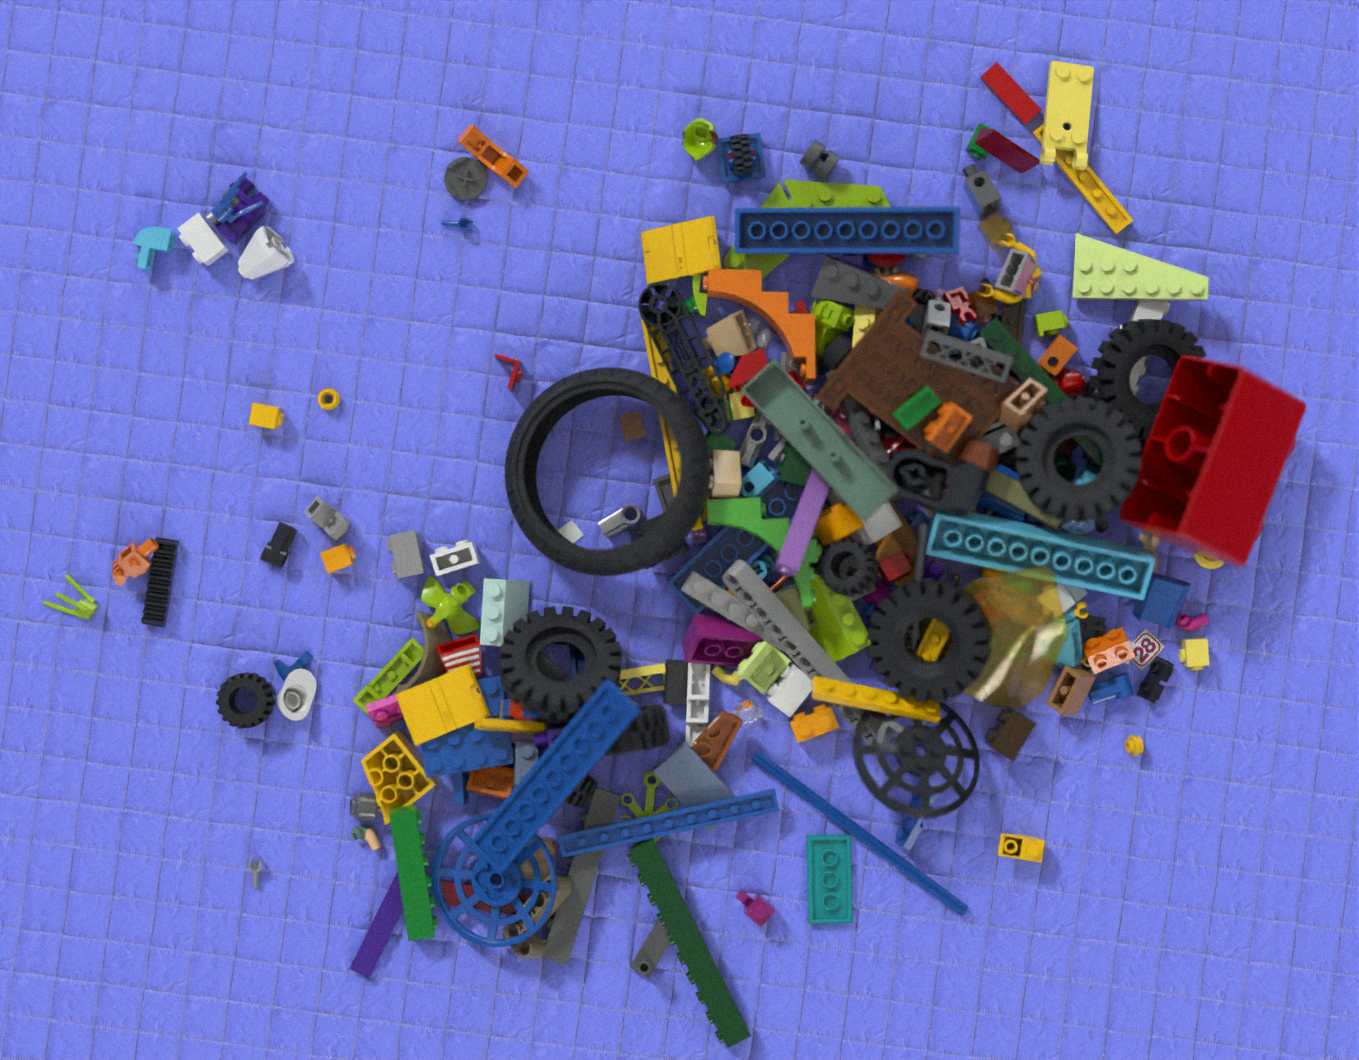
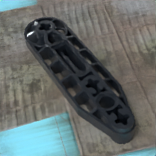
M658 282L649 285L639 297V312L680 397L710 432L719 435L725 434L731 424L725 383L681 294L676 288L667 283ZM655 288L657 294L653 295L651 289ZM671 288L673 291L669 298L664 296L667 290ZM659 301L664 302L662 305L663 309L657 308L660 305ZM673 304H679V306L673 307ZM683 309H684V311H685L686 314L683 315V316H681V314H682V312H683ZM687 318L696 333L690 337L682 323ZM674 323L676 324L671 329H667V326H670ZM650 324L659 328L653 331ZM677 332H680V334H681V336H682V338H683V340H684V342H685V344H686V346H687V348H688V350H689V352H690V354H691V356H692V359H691L690 356L688 355V353H687V351H686V349H685V347H684V345H683L682 340L678 338ZM662 333L668 345V348L662 351L655 337L656 334ZM670 335H674L675 343L679 347L685 363H683ZM696 338L699 339L705 352L701 356H698L692 343ZM671 352L678 366L673 371L665 357V354ZM705 358H708L715 372L711 376H708L701 362ZM678 372H681L688 386L684 390H681L674 376ZM716 377L721 385L722 395L720 396L717 395L711 382ZM697 379L703 381L701 388L695 386L698 384ZM689 391L697 405L695 409L688 404L684 396ZM712 398L714 402L713 407L707 410L704 405L705 400ZM716 418L723 421L720 427H715L717 423Z

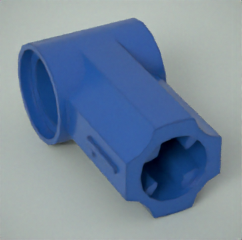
M1128 673L1110 677L1109 680L1095 683L1088 693L1091 704L1134 695Z

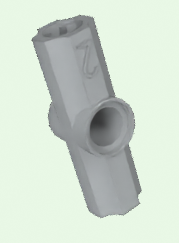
M757 409L739 450L740 466L751 470L771 427L770 424L765 422L764 414L759 409ZM757 430L761 432L762 439L760 441L753 440L750 435L752 431Z

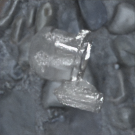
M751 310L747 313L746 317L753 337L757 338L756 342L758 343L757 347L759 350L766 349L768 352L773 341L772 331L768 329L769 323Z

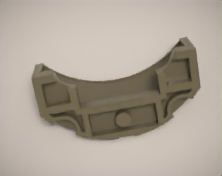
M417 611L416 622L421 624L424 635L423 658L414 677H411L406 684H398L394 694L447 674L436 649V645L451 641V636L444 620L439 622L434 629H430L426 625V621L433 614Z

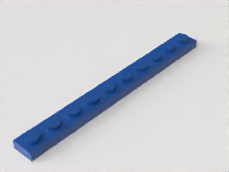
M772 788L558 835L562 858L772 813L779 811L776 791Z

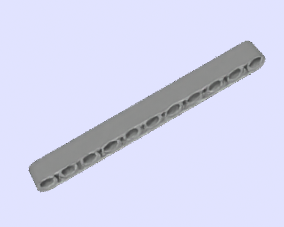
M736 560L723 575L724 583L811 681L814 676L852 683L746 562ZM830 702L854 730L859 719L867 710ZM873 716L869 717L862 739L869 746L875 745L876 735L882 724ZM887 727L884 734L883 745L889 744L895 736V732Z

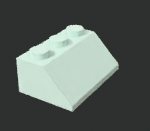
M484 578L480 645L501 646V644H504V637L507 631H513V624L522 618L527 622L530 581Z

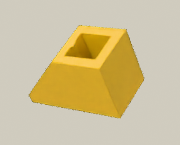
M1001 833L997 855L1042 863L1045 840L1041 837L1023 834Z

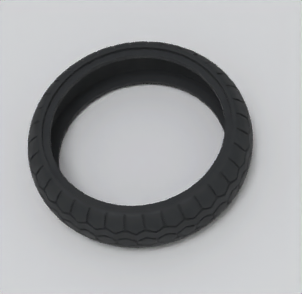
M605 367L580 371L557 381L544 390L528 406L519 419L512 433L505 460V488L508 502L517 524L527 539L542 554L555 563L579 573L595 576H616L633 573L647 568L669 555L685 540L697 523L704 508L710 485L709 449L703 429L691 408L674 390L663 382L647 374L625 368ZM605 396L636 398L651 404L665 418L675 436L680 456V477L676 494L663 518L655 527L639 539L610 549L580 547L566 539L556 530L541 505L537 490L536 472L542 446L556 423L575 407L587 401Z

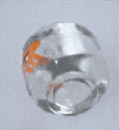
M754 699L737 701L734 707H731V714L743 719L740 729L756 728L759 726L760 720L764 719L763 706H759Z

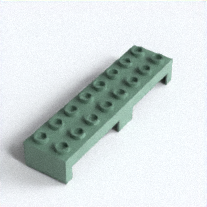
M775 359L741 389L749 400L865 523L898 493L897 488L884 477L850 441L846 434L781 368Z

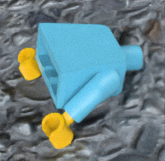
M1085 602L1077 603L1073 611L1069 609L1058 616L1047 619L1038 630V635L1029 638L1031 645L1040 646L1043 659L1050 660L1060 668H1064L1065 665L1072 667L1080 666L1081 663L1086 667H1091L1085 652H1083L1079 619H1075L1076 616L1086 618L1089 615L1088 610L1084 612L1079 611L1087 606Z

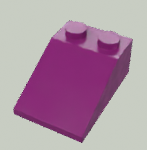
M695 614L682 640L685 662L738 667L744 659L748 660L753 654L751 651L757 643L761 642V637L717 616Z

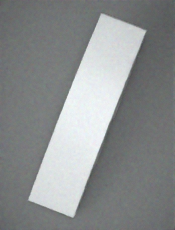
M688 663L685 741L689 745L708 727L710 664Z

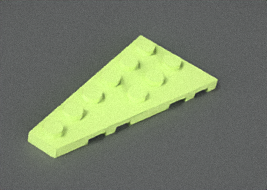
M1076 233L1073 300L1208 301L1209 277Z

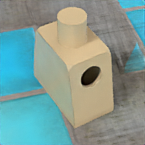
M743 309L707 328L708 336L703 338L707 349H714L717 357L725 352L731 353L733 356L745 355L758 348Z

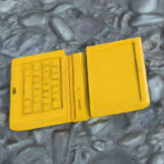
M707 216L641 232L647 285L678 279V277L686 275L694 276L707 273L708 269H722L715 216Z
M471 665L464 666L395 695L415 746L474 723L480 718L491 716Z

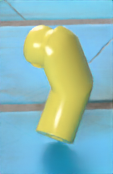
M716 665L710 672L727 685L737 686L742 678L736 675L737 670L730 675L719 665Z

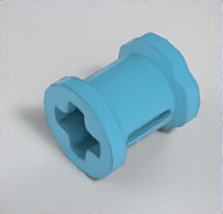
M765 554L758 558V560L753 561L750 567L763 579L767 574L775 570L776 562L772 556Z

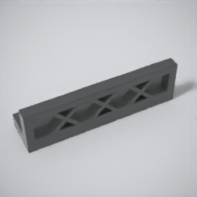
M925 328L923 334L924 341L919 356L1005 383L1013 357ZM930 340L938 342L942 350L935 355L925 353ZM942 344L947 345V346H950V347L947 348V349H944V347H943ZM954 348L959 349L963 358L956 362L950 361L946 352ZM964 351L969 352L971 354L966 356ZM944 354V356H945L946 359L941 358V357H938V356ZM975 355L981 356L984 363L983 366L977 369L972 368L968 361L969 358ZM985 358L990 359L992 361L987 363ZM965 361L966 364H967V366L962 365V364H959V363ZM996 362L1005 364L1001 377L993 375L989 366ZM986 368L988 373L981 370Z

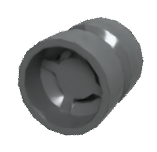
M815 139L799 163L809 170L814 169L815 174L825 181L841 156L832 150L826 151V146Z

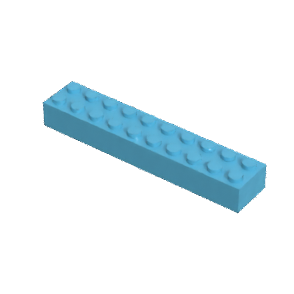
M933 511L925 550L926 555L1144 600L1156 561L1153 551L1149 549L975 512H969L967 515L961 516Z

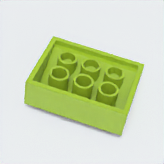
M815 574L814 580L810 581L811 589H815L816 602L812 603V608L818 625L807 632L834 662H837L868 647L870 640H867V630L852 601L847 599L846 596L830 590L829 587L824 585V580Z

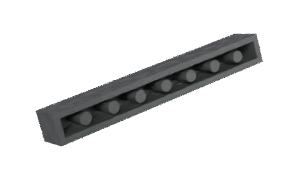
M597 786L587 802L591 804L589 811H584L580 824L584 825L583 829L613 823L622 794ZM604 849L569 856L567 866L570 867L568 875L564 874L563 876L571 879L572 891L557 908L555 917L551 916L549 918L546 929H549L550 933L548 938L543 937L542 940L545 947L543 958L565 965L568 964Z

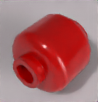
M1061 369L1056 376L1051 378L1067 397H1077L1084 391L1085 378L1077 369Z

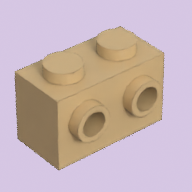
M713 450L712 458H710L711 475L709 488H711V498L738 499L741 488L740 451Z

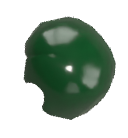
M1065 455L1054 456L1053 463L1056 472L1062 479L1071 482L1076 475L1074 462Z

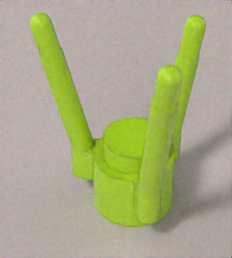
M66 575L65 578L85 600L81 598L77 603L57 592L56 596L74 606V610L47 601H43V605L77 616L82 620H90L98 608V605L94 603L96 599L89 596L75 580Z

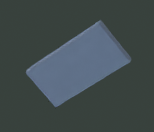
M686 741L652 768V772L685 807L736 796ZM718 824L707 826L705 828L708 832H710Z

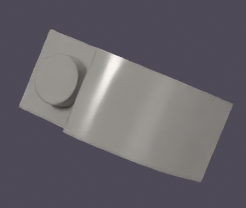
M318 495L304 511L310 520L323 528L336 541L346 533L350 524L348 518Z

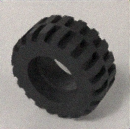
M661 705L640 706L641 711L603 756L640 752L668 744L670 736L664 707Z

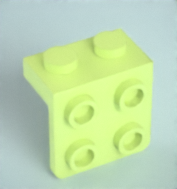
M767 641L759 642L754 646L751 651L753 654L748 660L744 659L737 667L738 672L736 673L737 676L747 680L763 695L777 681L786 666L793 662L777 647Z

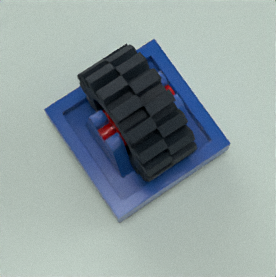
M747 133L718 138L717 149L722 184L766 177L760 133Z

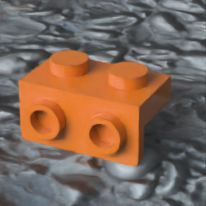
M951 401L948 404L944 403L937 413L939 415L935 422L931 421L924 431L926 433L924 438L946 454L973 418Z
M1123 627L1110 630L1106 634L1091 638L1087 642L1082 643L1083 650L1094 674L1135 658Z
M510 765L473 770L470 772L466 791L505 800L512 792L514 769Z

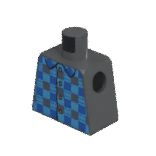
M974 164L965 167L962 170L966 177L964 190L979 220L999 211L1001 196L985 170L978 172Z

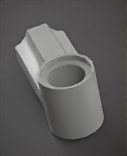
M629 504L602 519L598 524L608 539L632 524L637 523L642 516V512L637 505ZM628 508H634L637 511L636 519L629 520L626 518L625 512Z

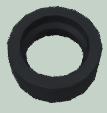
M844 333L838 335L824 352L817 366L826 373L837 369L852 350L853 340Z

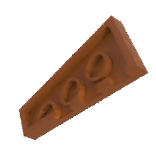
M722 710L690 745L715 773L739 731L743 719Z

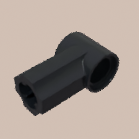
M279 522L271 541L265 546L260 560L281 569L288 558L289 547L298 530Z

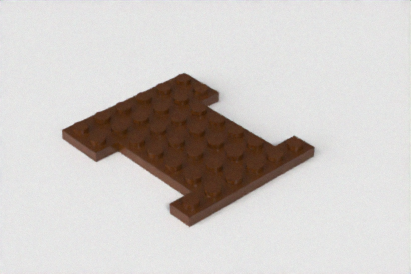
M898 289L817 393L816 397L834 411L848 393L916 445L914 450H918L934 460L943 461L955 466L960 462L958 458L970 440L979 441L1001 414L1003 403L1022 385L1009 375H1007L1006 381L1003 383L975 373L971 375L965 370L919 356L924 337L904 322L917 303ZM929 342L925 353L935 355L941 352V350ZM944 354L938 356V357H941V358L946 359L945 356H944ZM995 364L990 365L989 368L992 374L1001 377L1003 370ZM986 368L981 370L988 373ZM928 385L942 403L906 431L892 413ZM951 401L973 418L946 454L924 438L926 435L924 431L931 421L935 422L939 417L937 413L944 403L948 404Z

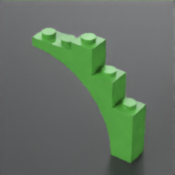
M760 497L707 500L708 525L728 526L744 530L763 540L780 555L791 526L788 518L762 520L761 516H766L765 503H761ZM817 539L809 540L797 575L794 576L800 594L802 609L811 608L812 603L816 602L815 589H811L810 581L814 580V568L809 567V564L817 563L818 558L822 555L821 544H817Z

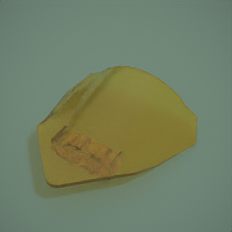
M1046 566L976 579L963 587L969 592L967 596L971 600L976 598L982 606L979 610L982 614L986 613L990 623L987 628L988 631H992V643L989 645L991 650L989 660L985 664V668L980 676L968 689L966 688L963 691L964 693L988 704L1021 709L1044 692L1068 635L1053 571ZM924 617L919 622L921 637L918 638L917 649L933 618ZM952 636L949 637L939 657L941 660L950 654L948 649L952 647Z

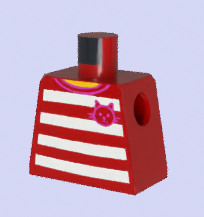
M476 634L436 645L439 657L447 673L471 665L475 677L482 675L481 645Z

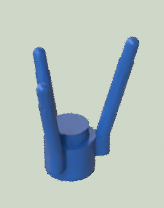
M246 171L243 172L216 206L211 209V213L219 222L224 223L227 220L231 223L236 218L264 204L263 201H260L235 214L232 213L235 209L230 202L239 193L240 189L237 187L247 176L248 173Z

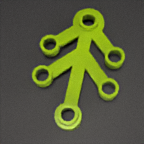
M652 770L646 772L643 777V782L647 786L644 812L635 802L633 794L627 792L621 797L622 804L628 806L637 818L675 810L678 807L677 799L669 797L666 799L665 804L653 813L655 788L659 786L661 780ZM654 776L656 778V782L654 784H650L648 782V777ZM627 795L631 796L632 802L625 803L624 797ZM668 801H675L676 806L669 808L667 805ZM624 814V815H622V816L619 818V822H620V821L622 820V818H624V817H626V818H628V819H632V818H631L629 815ZM663 836L653 838L655 843Z

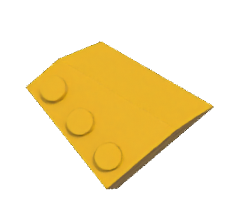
M400 729L361 759L368 781L374 790L378 807L380 806L384 816L385 825L390 822L389 808L412 805L441 781L438 776L426 778L423 757Z

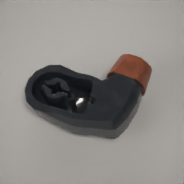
M970 440L958 458L960 462L953 466L943 461L934 460L918 450H905L896 455L889 463L886 474L887 480L897 488L898 493L896 495L910 500L921 507L931 511L965 516L976 506L984 493L990 475L994 474L1000 453L982 442Z

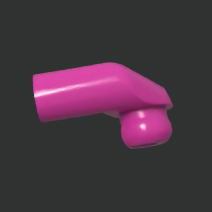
M1181 613L1176 619L1177 626L1189 632H1193L1209 623L1204 613L1196 618H1191Z

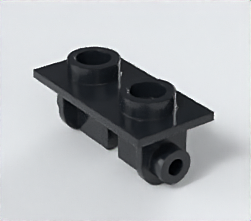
M1089 615L1086 618L1075 617V619H1079L1081 637L1096 638L1105 634L1106 618Z
M1156 656L1150 664L1149 671L1141 682L1136 695L1151 703H1155L1156 700L1158 701L1165 688L1159 682L1160 680L1165 683L1168 682L1174 671V664Z

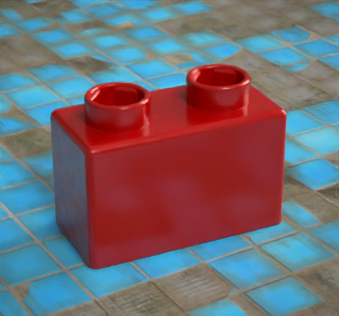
M1182 356L1177 363L1142 453L1137 484H1135L1128 500H1124L1119 512V519L1181 550L1235 566H1244L1248 561L1254 543L1262 532L1264 517L1286 460L1295 448L1296 435L1307 408L1306 403L1242 366L1192 356Z

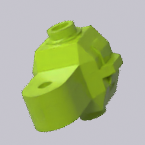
M817 298L814 301L811 314H815V354L822 357L840 333L848 332L854 322L855 311L833 300Z

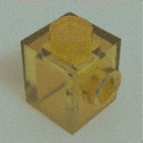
M996 212L977 226L991 249L996 245L998 248H1001L998 241L1007 242V238L1002 236V234H1013L1010 222L1006 218L1003 219L999 212Z

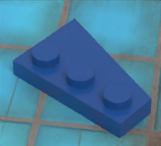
M943 792L930 795V809H934L931 806L935 798L940 799ZM912 793V800L909 806L921 809V795ZM904 816L902 825L897 829L895 842L902 847L911 849L923 829V819Z

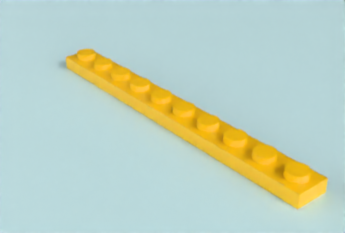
M641 319L651 376L663 382L678 394L645 323ZM650 324L653 331L659 328ZM662 333L656 334L655 337L662 351L668 348V345ZM669 352L665 354V357L673 371L671 353ZM658 411L673 494L675 496L680 477L679 449L669 424ZM701 515L692 531L704 529Z

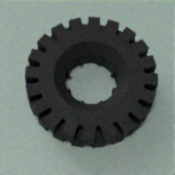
M923 578L921 581L913 580L907 582L885 597L871 617L870 622L872 624L867 632V640H870V645L867 649L869 658L874 657L875 663L872 666L878 675L882 673L886 677L883 682L890 689L893 686L899 689L897 694L908 698L912 695L915 696V701L925 703L929 699H933V702H941L950 696L954 698L976 681L989 660L991 653L989 645L992 643V631H988L987 628L990 624L986 613L982 614L979 610L982 606L976 598L971 600L967 596L969 592L961 586L958 588L953 587V582L943 579L940 582H936L934 578ZM924 617H930L946 625L950 631L949 635L952 636V647L948 649L950 652L949 656L942 660L938 658L936 661L924 660V657L920 658L911 648L912 644H909L908 632L912 630L910 626L913 621L917 619L922 621Z

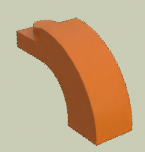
M472 124L467 127L457 140L473 157L514 188H517L529 173L521 163L504 152Z

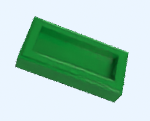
M926 385L892 414L903 428L908 431L942 402L930 387Z

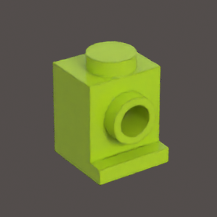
M1062 310L1033 316L1036 338L1044 336V332H1046L1047 336L1060 334L1059 330L1063 328H1068L1067 316L1063 315Z

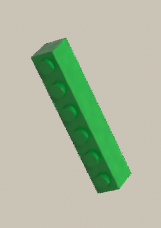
M415 804L389 808L408 941L435 937L434 929H438L437 916H432L431 911L432 908H435L434 896L429 895L428 888L432 887L430 874L425 872V867L429 866L427 853L422 852V846L426 845L424 832H419L418 826L423 824L421 811H416Z

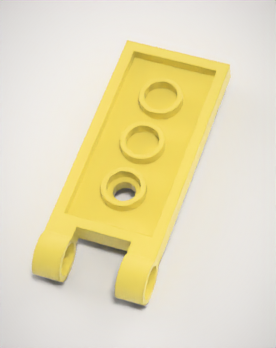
M1053 60L1049 63L1040 164L1052 166L1055 160L1056 149L1073 151L1072 169L1085 170L1088 161L1087 142L1094 67ZM1063 124H1069L1070 130H1065Z

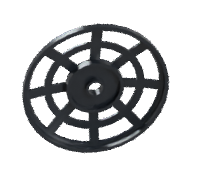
M939 702L940 708L948 714L944 718L941 717L939 724L934 730L922 725V720L913 718V725L903 728L894 721L900 716L893 714L887 716L883 712L866 710L854 730L852 754L860 779L867 790L879 802L898 814L918 819H932L945 816L958 809L974 791L980 770V759L976 741L965 721L943 702ZM873 716L882 722L876 735L875 745L862 746L864 727L869 717ZM954 720L966 734L972 750L962 748L957 733L950 725ZM887 727H889L898 736L894 744L883 745L884 734ZM945 730L950 733L956 747L945 746L940 736ZM915 747H921L924 750L925 755H919L916 752ZM884 754H894L896 762L900 766L895 772L888 765ZM863 755H877L882 770L889 778L881 788L870 775ZM947 756H956L958 759L953 774L944 766ZM964 758L974 760L973 777L966 791L958 782L963 769ZM937 772L947 781L933 788H930L929 777ZM906 773L920 778V787L910 785L901 778ZM897 785L907 792L921 795V809L904 805L891 798L887 793ZM952 787L959 796L956 801L947 806L930 809V795L940 794Z

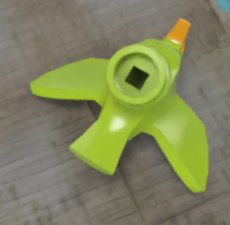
M429 576L422 590L421 601L427 606L435 608L436 611L426 621V625L430 629H434L439 622L446 619L455 635H464L481 627L479 621L462 608V604L467 602L468 598L476 592L473 586L464 580L462 584L458 583L452 587L450 594H448L434 577Z

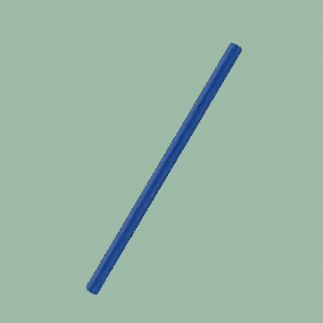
M760 751L755 753L752 758L754 763L960 916H963L968 911L969 907L895 851Z

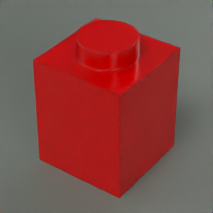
M901 550L880 561L879 566L876 568L879 570L885 584L889 586L910 575L913 563L910 557L904 555Z

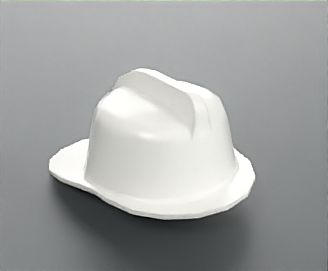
M301 668L293 670L287 676L283 688L277 696V705L281 714L290 720H301L307 716L316 692V680L308 670Z

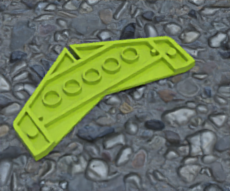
M783 180L791 199H787L779 182L760 208L890 207L883 190L878 186ZM734 243L725 255L723 264L725 269L762 270L763 279L790 255H738L734 253Z

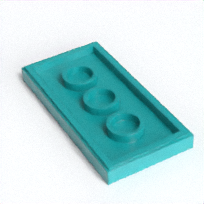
M851 834L807 835L808 924L853 923Z

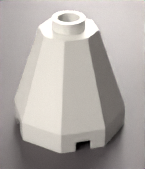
M262 226L254 233L238 261V271L246 279L252 280L290 266L294 262L292 251L288 246L284 249L281 244L284 240L269 226Z

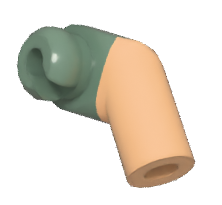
M363 825L355 826L352 829V838L355 840H366L372 851L382 846L374 829Z

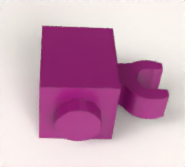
M741 889L736 895V898L746 905L743 909L744 914L760 927L764 925L775 911L774 905L759 893H756L752 898Z

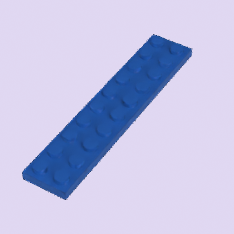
M610 679L605 680L469 844L499 874L503 873L639 714L641 709Z

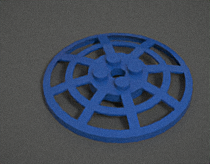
M484 814L462 821L443 838L433 859L431 870L432 891L439 912L456 933L474 944L501 948L526 940L543 926L555 903L557 874L550 851L538 834L533 837L535 840L522 850L523 852L514 859L509 867L499 874L469 844L472 838L464 831V829L475 823L487 821L493 815ZM457 836L466 846L458 856L455 868H442L445 853L453 839ZM540 847L549 864L551 883L541 881L539 866L533 855ZM471 851L478 861L474 865L473 870L462 869L464 861ZM528 859L533 868L534 879L524 878L521 865ZM495 873L499 874L502 878L500 885L495 884L493 881ZM441 877L454 878L456 893L462 903L452 912L443 895ZM462 878L471 879L475 893L469 898L466 897L463 890ZM523 887L533 888L531 899L525 907L518 896ZM540 890L551 892L547 908L540 920L535 924L529 912L536 904ZM480 900L491 905V916L482 914L474 908V905ZM511 902L518 913L508 918H499L501 906ZM468 911L477 920L489 924L487 938L471 932L457 918ZM522 919L527 928L525 933L516 937L496 939L498 926L509 925Z

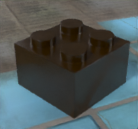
M1007 707L1006 710L1002 709L996 718L998 723L995 728L991 727L986 733L985 744L1013 761L1036 723L1018 711Z

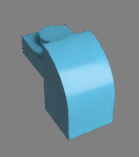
M156 226L141 230L133 241V245L141 248L140 251H137L135 257L137 268L150 272L155 251L172 254L176 232Z

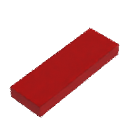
M997 62L980 77L1024 126L1042 110Z

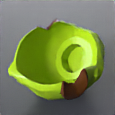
M697 118L692 121L682 132L683 148L695 160H701L713 152L718 142L715 126L704 118Z

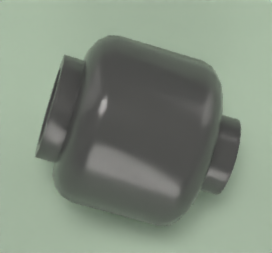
M358 792L354 798L350 799V815H353L356 821H374L378 814H382L380 806L378 807L375 793Z

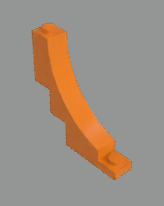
M708 269L707 276H703V289L707 290V297L721 298L739 303L760 315L778 333L789 353L792 363H804L800 365V377H804V384H813L815 381V314L788 313V292L762 291V270Z

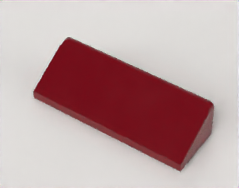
M980 129L975 144L1017 172L1024 173L1039 165L1040 160L996 130Z

